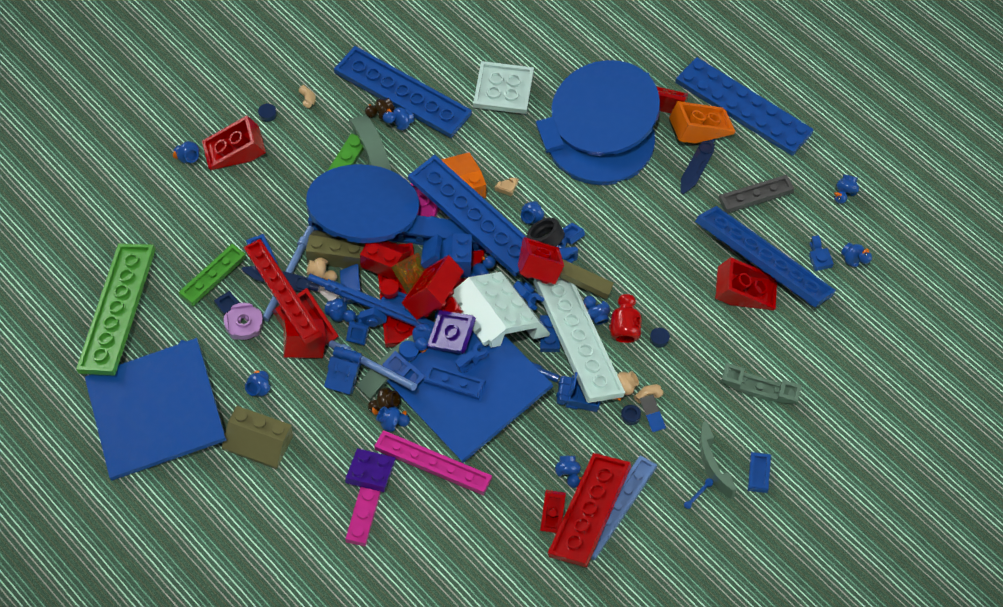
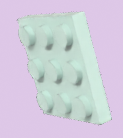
M481 61L473 108L527 114L534 67Z

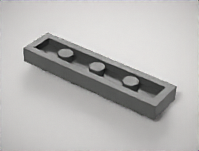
M783 175L719 195V201L724 211L730 213L794 193V187L788 176Z

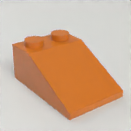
M677 101L669 116L678 140L684 143H699L733 135L736 132L726 110L722 107Z
M470 152L441 159L480 196L486 198V182Z

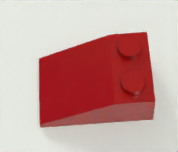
M248 115L202 140L210 170L251 162L266 153L259 125Z
M732 257L718 266L715 299L733 306L773 311L776 309L777 281L771 275Z
M308 288L298 293L299 299L313 319H323L326 334L325 345L339 337ZM279 305L272 312L284 329V319H288V317Z

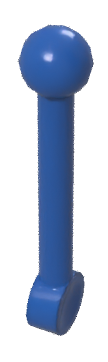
M710 478L706 479L705 485L689 501L684 503V507L690 509L692 503L704 490L713 485V480Z

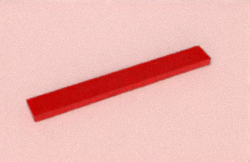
M261 239L243 247L304 344L306 345L323 336L321 330Z

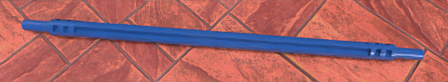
M311 273L308 277V281L324 287V290L368 308L375 307L382 313L416 327L418 324L427 323L434 327L435 322L423 317L416 320L409 311L333 280H325ZM531 362L547 379L558 382L560 375L542 368L543 366Z

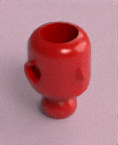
M621 295L618 298L620 308L615 309L611 314L609 330L612 338L617 342L632 343L641 336L642 316L634 308L636 299L633 295Z

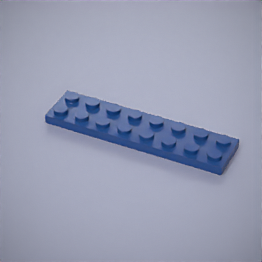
M356 46L334 68V73L378 98L384 100L390 98L396 108L410 109L414 118L450 138L455 135L472 115L471 109Z
M698 57L676 78V84L711 106L724 108L729 117L791 156L813 134L814 129Z
M434 154L408 175V180L467 234H471L472 238L513 276H517L520 273L518 261L522 241L526 236Z
M718 206L697 217L695 222L702 229L709 231L718 240L729 245L733 251L740 253L747 261L757 265L761 271L768 273L778 283L789 288L792 293L799 295L807 304L816 308L834 295L836 291L834 288Z

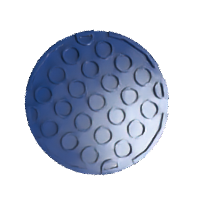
M617 60L598 61L577 69L561 83L552 102V117L555 120L561 139L573 149L595 156L611 153L618 154L635 147L651 133L660 113L659 93L651 77L639 67Z
M652 128L651 133L641 143L618 154L589 155L586 152L573 149L564 141L563 149L549 153L556 166L561 171L571 175V178L593 185H611L633 178L639 174L640 170L647 166L654 151L655 133Z
M354 164L333 168L318 176L308 189L306 208L311 220L316 225L318 224L322 227L323 231L336 238L337 236L346 238L350 242L376 243L393 239L395 235L401 232L405 233L413 225L419 212V198L414 187L401 175L378 166Z

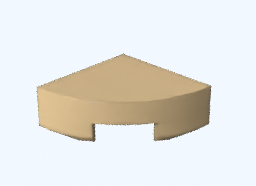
M509 178L508 180L500 181L496 184L495 191L512 196L519 179Z

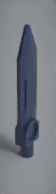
M716 139L703 141L697 148L681 178V194H685L696 186L714 153L715 144L713 143Z
M255 266L242 267V271L251 278L264 282ZM282 271L295 291L301 292L308 288V290L319 292L320 285L308 281V277Z

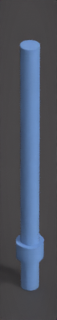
M308 226L303 237L299 238L297 242L298 247L285 272L293 274L307 247L309 235L314 231L312 226ZM272 296L262 316L264 321H269L273 313L272 311L278 303L274 296Z
M331 340L328 344L332 349L337 346L353 351L351 347L345 344L341 345L334 340ZM362 356L360 363L412 391L417 388L416 383Z

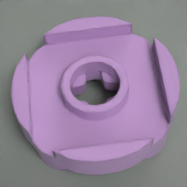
M250 303L235 304L224 316L225 329L232 339L246 340L257 337L263 327L262 313ZM242 318L248 321L246 324L239 323Z

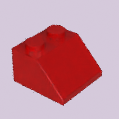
M524 237L518 261L520 274L526 278L539 279L545 284L552 283L556 285L564 267L559 248Z
M388 240L366 243L360 253L361 268L396 280L412 250Z

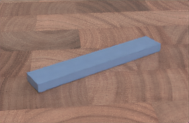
M641 455L638 457L627 475L592 554V560L595 561L656 470L657 464Z

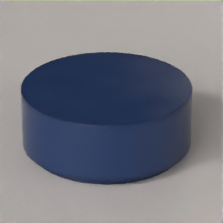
M263 104L258 109L259 118L262 121L269 122L277 116L276 108L272 104Z
M655 328L652 330L650 342L653 346L661 348L669 343L670 335L666 329Z
M627 405L622 409L621 420L625 424L636 425L640 421L641 411L637 406Z

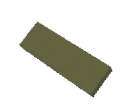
M563 259L564 267L559 276L560 278L602 298H608L614 284L613 282Z

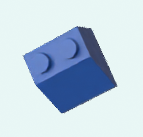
M452 234L441 243L440 260L450 255L464 271L461 277H471L472 235Z

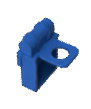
M335 346L333 356L329 360V369L324 387L349 395L353 394L361 366L362 354L354 350H347L344 347Z
M577 372L572 377H560L558 382L559 388L556 394V402L558 404H566L567 408L576 410L580 408L593 412L598 411L600 401L587 403L577 381Z

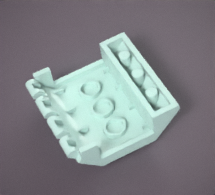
M502 272L468 277L454 289V294L451 295L462 308L463 313L461 314L473 315L476 318L473 332L477 334V337L484 346L488 344L491 348L501 346L505 334L527 330L533 339L550 335L547 328Z

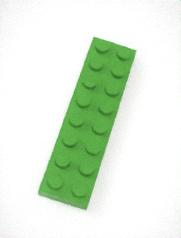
M118 243L76 368L78 374L116 375L156 250L154 245Z

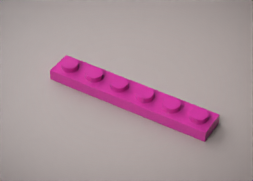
M384 430L374 446L376 451L396 457V459L483 496L492 480V475Z

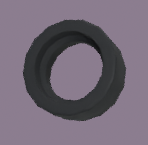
M549 217L532 225L528 230L527 238L556 247L563 240L565 233L559 221Z

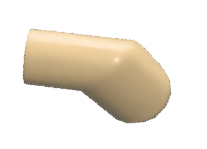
M302 85L298 92L305 98L302 103L303 106L309 109L312 104H315L316 95L305 85Z
M658 384L644 386L633 398L637 403H641L640 398L653 394L655 398H659L664 392Z

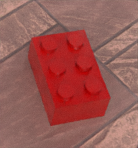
M447 255L423 270L402 301L403 306L416 320L423 316H429L434 309L437 308L439 310L446 304V298L454 292L453 288L461 281L460 277L464 271L450 255Z

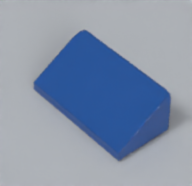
M358 264L340 270L341 284L360 291ZM342 297L346 301V304L356 303L354 301Z

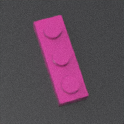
M360 487L345 538L346 543L366 547L381 491Z

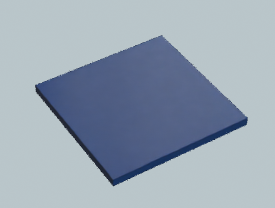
M473 330L465 353L470 350L473 352L474 345L477 342H481ZM505 335L501 346L491 348L489 344L483 345L478 351L482 352L487 349L488 356L477 361L478 364L465 373L486 381L479 400L425 384L424 378L419 382L414 391L391 379L387 380V383L393 390L398 392L399 396L462 463L553 387V384ZM427 347L425 352L418 354L416 359L409 363L424 376L430 364L458 371L455 361L461 354L434 350Z
M197 338L120 364L115 376L94 374L85 376L111 481L227 441Z

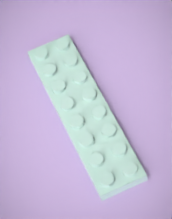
M560 277L556 285L552 283L545 284L539 279L534 278L533 283L538 294L545 299L542 303L574 374L577 372V381L587 403L623 397L625 391L576 285Z

